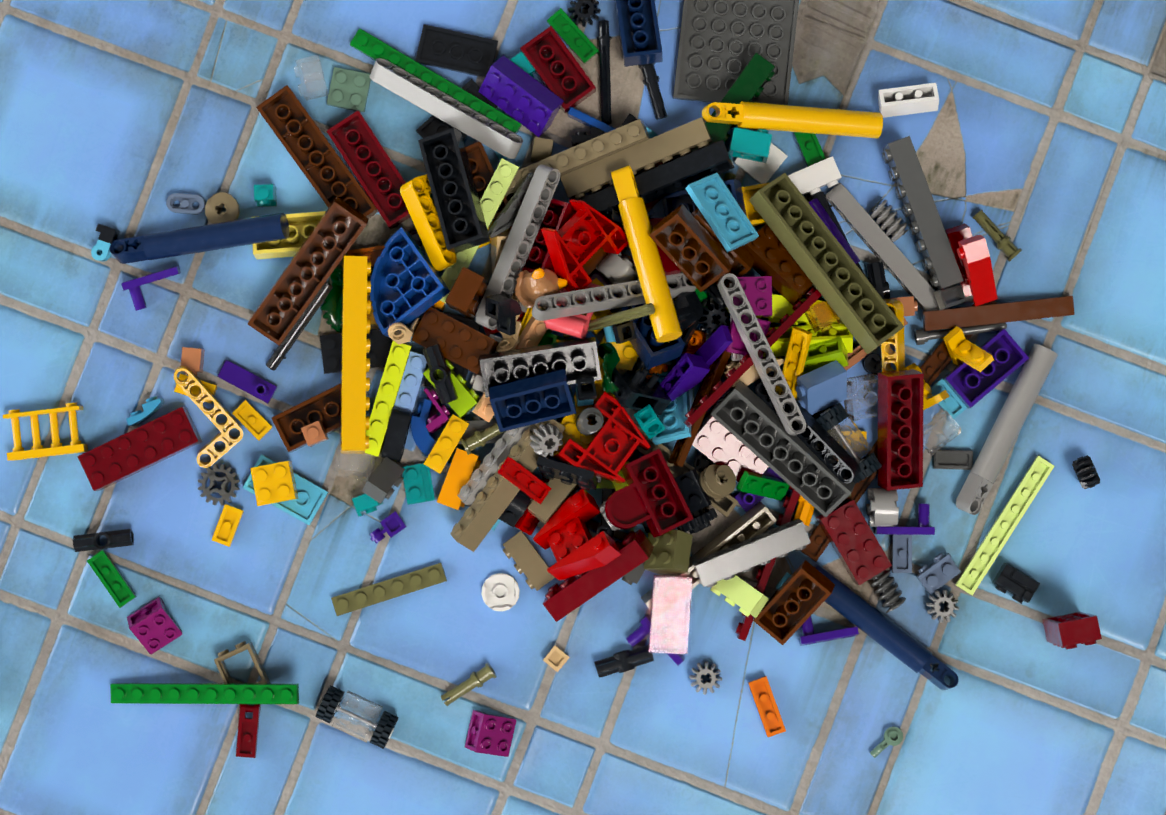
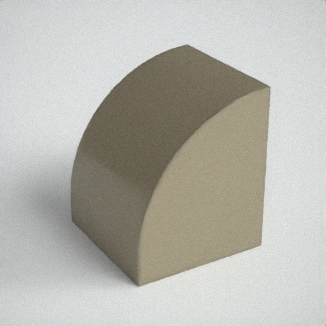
M534 137L531 162L536 163L552 156L554 140Z

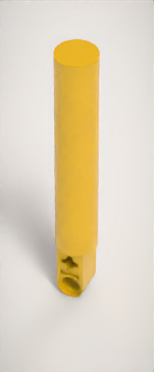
M743 101L740 104L713 102L702 110V118L706 122L736 124L739 128L876 139L881 136L883 129V117L879 112ZM710 108H713L716 111L715 117H712L709 114Z
M629 165L611 172L619 200L618 209L645 303H652L655 308V313L649 315L656 341L660 343L669 342L679 338L682 335V331L657 245L649 236L652 227L645 203L639 195L635 177Z

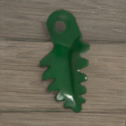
M337 265L330 275L333 289L324 300L326 303L321 305L320 308L327 311L323 315L324 319L328 318L326 323L332 325V329L341 332L343 266Z
M602 343L598 346V354L604 360L602 363L604 376L601 387L607 393L617 392L619 388L612 381V372L620 358L617 350L611 343Z

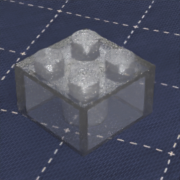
M878 372L847 378V399L844 400V407L849 415L848 418L855 421L878 416Z

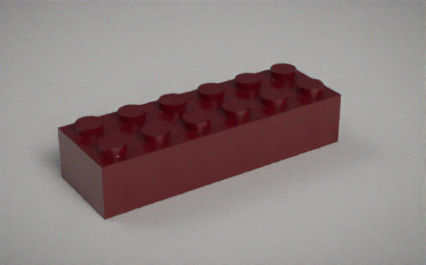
M359 110L328 129L326 132L388 227L393 229L411 216L400 193V187L406 182Z
M914 369L878 372V460L882 465L878 469V486L887 491L923 487L924 373Z
M180 407L79 455L78 459L93 491H100L201 443L202 440L187 408Z
M641 529L636 532L632 530L624 536L625 539L622 542H615L621 555L607 565L563 579L564 582L560 585L555 583L548 589L549 592L545 595L546 598L542 604L556 622L649 559L654 546Z

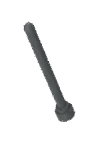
M996 323L963 327L961 329L964 335L1006 329L1007 324ZM923 329L914 330L916 345H923L928 340L944 338L952 329L934 332L923 331Z

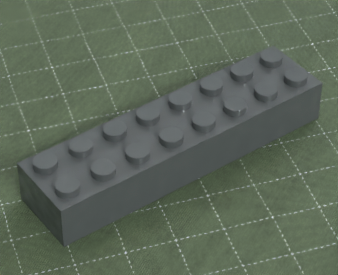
M910 136L888 143L883 149L882 157L885 164L888 163L890 167L888 173L891 181L896 183L897 188L895 192L898 199H901L903 202V214L909 218L910 224H908L910 233L912 235L915 234L917 240L915 246L918 253H922L924 259L922 260L924 270L929 272L930 278L928 280L930 286L933 289L935 288V291L961 283L964 281Z
M739 381L713 408L710 415L824 517H827L852 493L855 483L853 481L850 483L841 482L797 435H789L785 431L780 418L743 382Z

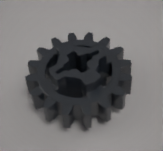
M702 508L691 513L694 518L693 520L677 527V529L683 532L689 531L690 534L697 533L711 526L710 521L717 518L718 515L714 508L706 511Z

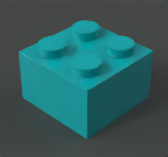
M734 127L729 150L730 156L766 163L772 134H768L769 131L763 129L752 131L749 128Z

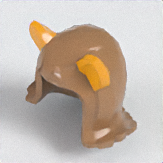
M539 268L531 273L524 270L516 278L515 296L521 305H527V308L533 309L538 297L558 294L567 285V280L558 278L555 272L547 268Z

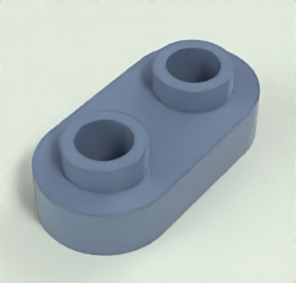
M174 193L166 201L170 211L180 214H201L205 210L206 205L202 197L192 194ZM179 200L180 206L175 207L174 202ZM199 202V207L193 208V204Z

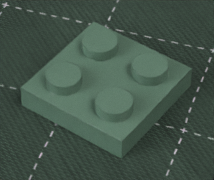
M334 67L327 105L353 111L359 110V112L365 113L371 84L370 74Z

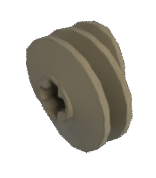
M225 192L214 194L205 205V215L212 224L237 220L240 213L237 200ZM224 206L226 212H219L218 209Z
M713 464L703 469L700 473V485L710 497L722 499L731 494L735 489L736 477L733 470L727 465Z

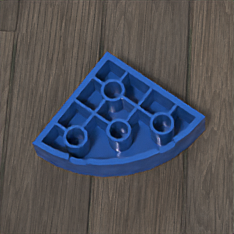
M402 227L384 245L385 248L381 255L378 256L371 276L370 300L372 301L373 314L382 334L389 337L388 328L392 324L403 323L407 326L450 292V289L433 268L413 237Z

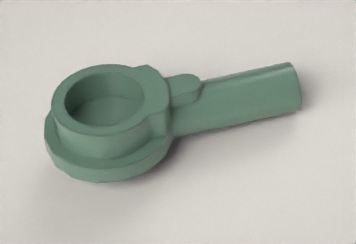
M893 726L886 729L883 736L884 740L870 752L874 758L889 745L897 746L903 741V732L898 727Z

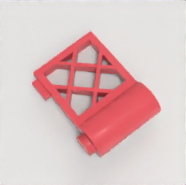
M590 283L585 289L600 287V285ZM563 287V288L561 289L560 293H564V292H567V291H566V289ZM594 312L587 313L586 316L579 314L544 320V324H546L547 329L583 340L587 335L589 322Z

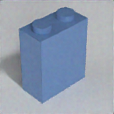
M835 360L797 377V401L813 415L846 400L847 371Z

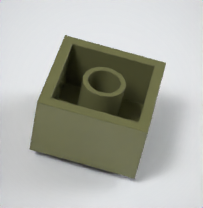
M671 530L654 538L651 531H649L648 540L654 548L649 559L644 563V569L657 574L688 573L693 535L680 530Z

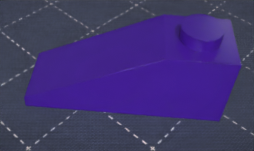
M685 353L660 385L672 402L698 385L710 369L702 356Z

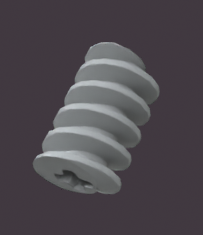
M884 200L871 211L870 217L872 219L877 218V225L882 223L880 228L882 230L887 229L885 234L887 236L892 235L890 240L895 242L908 231L904 230L907 224H899L902 218L898 217L895 219L894 217L897 212L890 213L889 211L892 206L885 207L887 200Z

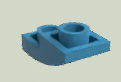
M157 396L146 399L147 403L142 404L144 412L138 410L131 413V417L126 418L128 425L135 426L151 417L164 404V399H157Z

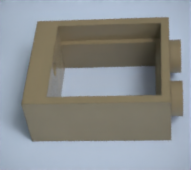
M246 641L235 645V650L229 652L226 649L218 653V658L214 659L224 683H233L223 660L248 649L261 677V680L254 684H271L252 642L248 644Z

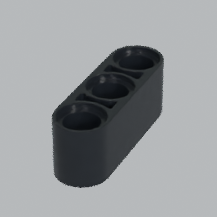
M393 407L382 450V458L388 457L393 461L401 462L412 411Z

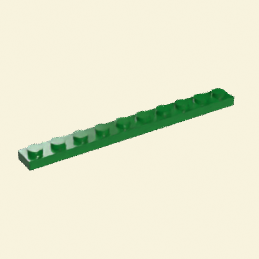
M360 28L350 42L351 47L375 61L377 58L388 60L515 134L518 133L522 126L521 123Z
M110 684L111 703H299V684Z

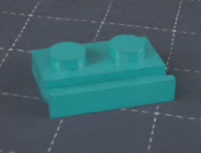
M424 463L402 467L405 469L402 475L407 504L435 500L430 468L424 465Z

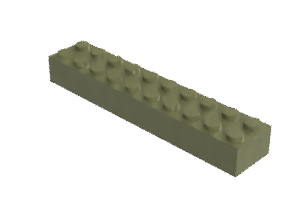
M786 173L758 190L749 200L867 354L904 327Z

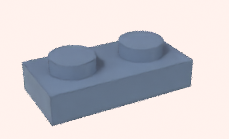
M892 534V573H912V535Z

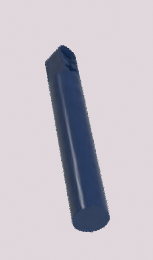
M284 213L165 231L115 240L110 245V252L120 263L126 264L288 239L289 223Z
M817 563L814 566L835 584L832 594L824 602L916 673L919 672L939 689L948 690L958 684L957 674L934 657L929 649ZM945 676L949 677L950 685L944 682Z

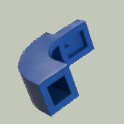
M424 399V402H420L418 408L420 417L412 415L411 432L417 447L428 457L437 441L426 428L433 403L431 400Z

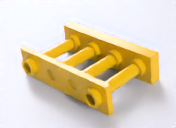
M77 403L65 404L66 407L29 412H20V409L8 410V414H4L3 419H11L14 448L12 449L13 452L7 453V461L88 452V445L82 444L79 441L76 411L84 410L83 406H77ZM68 412L71 433L69 446H62V443H60L57 413ZM49 414L52 436L51 448H43V445H41L38 415ZM30 417L33 439L32 450L24 451V447H22L19 418Z

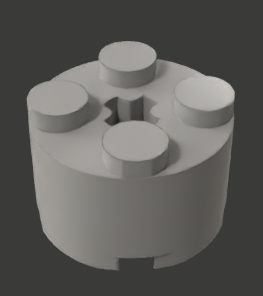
M609 253L596 267L611 284L636 281L638 279L636 268H632L633 264L626 257L621 258V253L618 255Z
M868 488L867 498L870 500V504H866V514L869 515V527L896 526L899 516V507H897L896 503L898 501L897 490L887 491L883 488Z

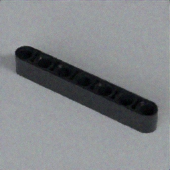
M761 381L756 386V393L778 416ZM777 385L775 386L776 394H782V388ZM796 400L806 421V427L811 431L810 433L805 429L797 437L841 482H852L860 474L859 464ZM784 403V405H783L784 411H785L786 413H790V411H791L790 405L787 404V403ZM796 421L792 422L793 430H799V424ZM819 441L823 442L824 447L820 445ZM833 455L838 458V461L833 458ZM846 469L850 470L851 473H852V475H850V474L846 471Z

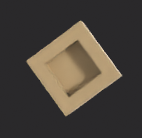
M554 645L543 661L558 672L570 657Z

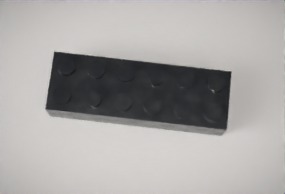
M451 128L418 140L447 250L457 253L490 242L461 132Z
M595 337L482 354L479 357L485 397H490V387L563 369L566 370L570 384H576L578 379L594 378V381L602 380Z

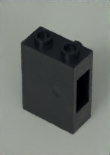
M615 367L612 372V381L619 390L613 392V395L621 407L640 411L650 404L658 415H662L670 404L671 399L658 382L659 375L657 373L648 375L649 370L647 368H642V370L639 369L635 372Z

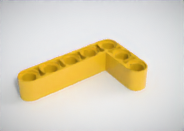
M427 174L415 177L400 187V193L433 268L437 271H442L454 265L457 257L455 253L447 250L438 213L430 197L432 191Z
M883 299L888 307L894 308L895 316L904 326L903 304L899 300ZM904 327L881 344L882 372L899 371L905 368ZM891 344L895 346L896 351L891 349ZM891 363L895 364L896 370L891 367Z
M180 366L174 372L175 382L220 431L217 436L197 453L198 465L208 468L242 439L243 428L188 367ZM178 372H187L188 378L180 380L177 377ZM194 385L201 388V392L197 395L192 394L190 388ZM212 400L214 402L213 408H205L203 406L204 401ZM219 414H224L227 420L224 423H219L216 417ZM236 428L240 431V434L237 437H232L229 431ZM217 441H223L226 446L224 449L218 450L214 445ZM208 454L211 459L208 462H203L200 456Z

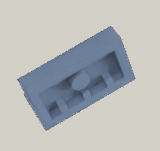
M940 553L933 559L934 563L930 566L925 564L918 570L919 574L916 577L930 595L961 573L949 553L945 555Z

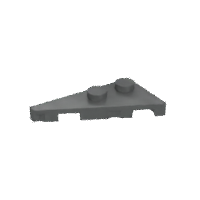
M534 173L528 174L489 228L488 234L490 238L513 226Z

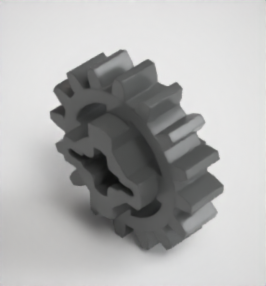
M217 464L213 465V470L210 467L206 468L208 473L202 472L201 475L204 478L198 480L199 483H202L198 490H203L200 496H207V503L213 500V505H217L218 501L220 505H224L225 500L231 503L230 497H237L234 492L235 490H240L236 486L240 482V480H235L237 473L231 474V467L225 470L224 464L220 466V469ZM216 472H223L226 476L219 477ZM208 478L210 479L209 487H207ZM216 481H218V482L224 481L223 484L221 485V488H222V489H220V488H215V486L217 485V482H216ZM231 482V489L228 491V484ZM219 493L222 498H216L211 494Z

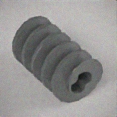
M596 408L584 409L576 419L578 431L585 436L595 434L604 423L602 413ZM587 418H590L592 420L591 424L593 425L588 424Z
M884 570L869 579L874 580L870 585L871 587H878L874 593L882 594L878 600H885L882 607H889L886 613L898 608L906 600L905 597H899L902 594L901 590L895 591L898 584H891L894 581V577H887L891 573L890 570Z

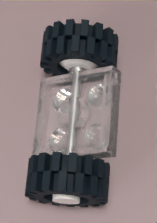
M838 403L814 419L826 431L832 429L828 433L859 464L860 474L853 480L856 484L872 475L882 465L874 453L868 454L861 459L872 448L851 417L847 418L849 415L841 403ZM833 455V458L838 461V458ZM846 469V471H847L850 475H852L851 471L848 470V469Z
M330 685L320 703L316 717L330 723L335 713L338 712L332 727L366 743L374 729L375 731L370 743L384 749L399 717L384 711L381 719L377 722L383 706L349 690L342 704H340L345 692Z

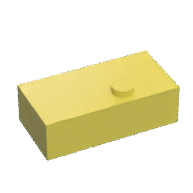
M326 211L285 214L289 223L288 239L253 244V255L257 260L294 257Z

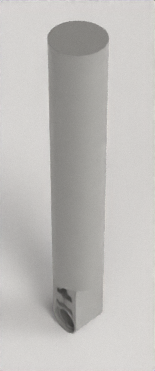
M1039 344L1033 345L1028 355L1029 359L1025 361L956 499V507L972 515L978 514L1058 357L1057 353Z

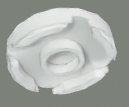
M497 573L486 579L482 586L481 595L484 603L492 610L506 611L511 609L518 601L520 589L512 576Z

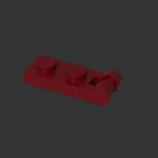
M240 704L236 757L256 758L261 704ZM252 712L253 718H246V713Z

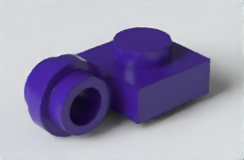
M395 511L380 522L384 528L383 530L378 528L369 535L372 537L370 538L372 542L378 543L385 538V532L392 538L406 528V525Z

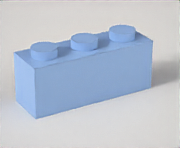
M410 351L394 407L414 413L425 378L423 373L428 368L424 355Z

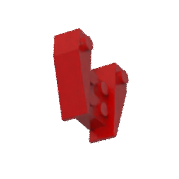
M570 199L569 202L576 213L558 231L544 227L541 229L555 274L558 278L567 280V285L564 287L567 292L585 289L592 282L582 266L601 247L606 253L618 255L629 244L627 236L620 226L586 202Z
M967 224L946 229V235L964 280L960 285L965 297L972 295L975 306L997 300L996 286L986 239L982 235L972 237L971 229Z
M603 392L591 408L598 409L606 422L593 440L584 449L572 439H568L556 456L568 465L593 471L596 476L622 484L626 480L617 473L636 447L639 445L644 450H647L651 446L624 407H621L619 402L608 393Z
M584 489L569 497L533 538L545 550L551 547L557 563L549 567L547 571L559 581L603 567L621 555L615 541L604 531L592 538L586 522L599 514L600 510L594 497Z

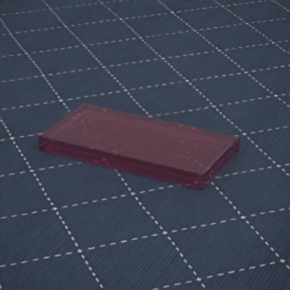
M653 575L648 643L649 653L687 654L693 577Z

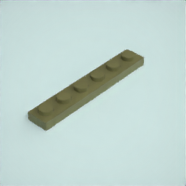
M438 563L333 597L331 600L336 615L340 616L445 582L447 579L442 563Z

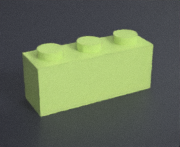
M736 575L729 580L722 579L717 581V584L710 589L718 596L721 593L726 596L724 600L733 607L735 604L740 606L739 611L747 617L751 614L756 618L769 601L766 596Z

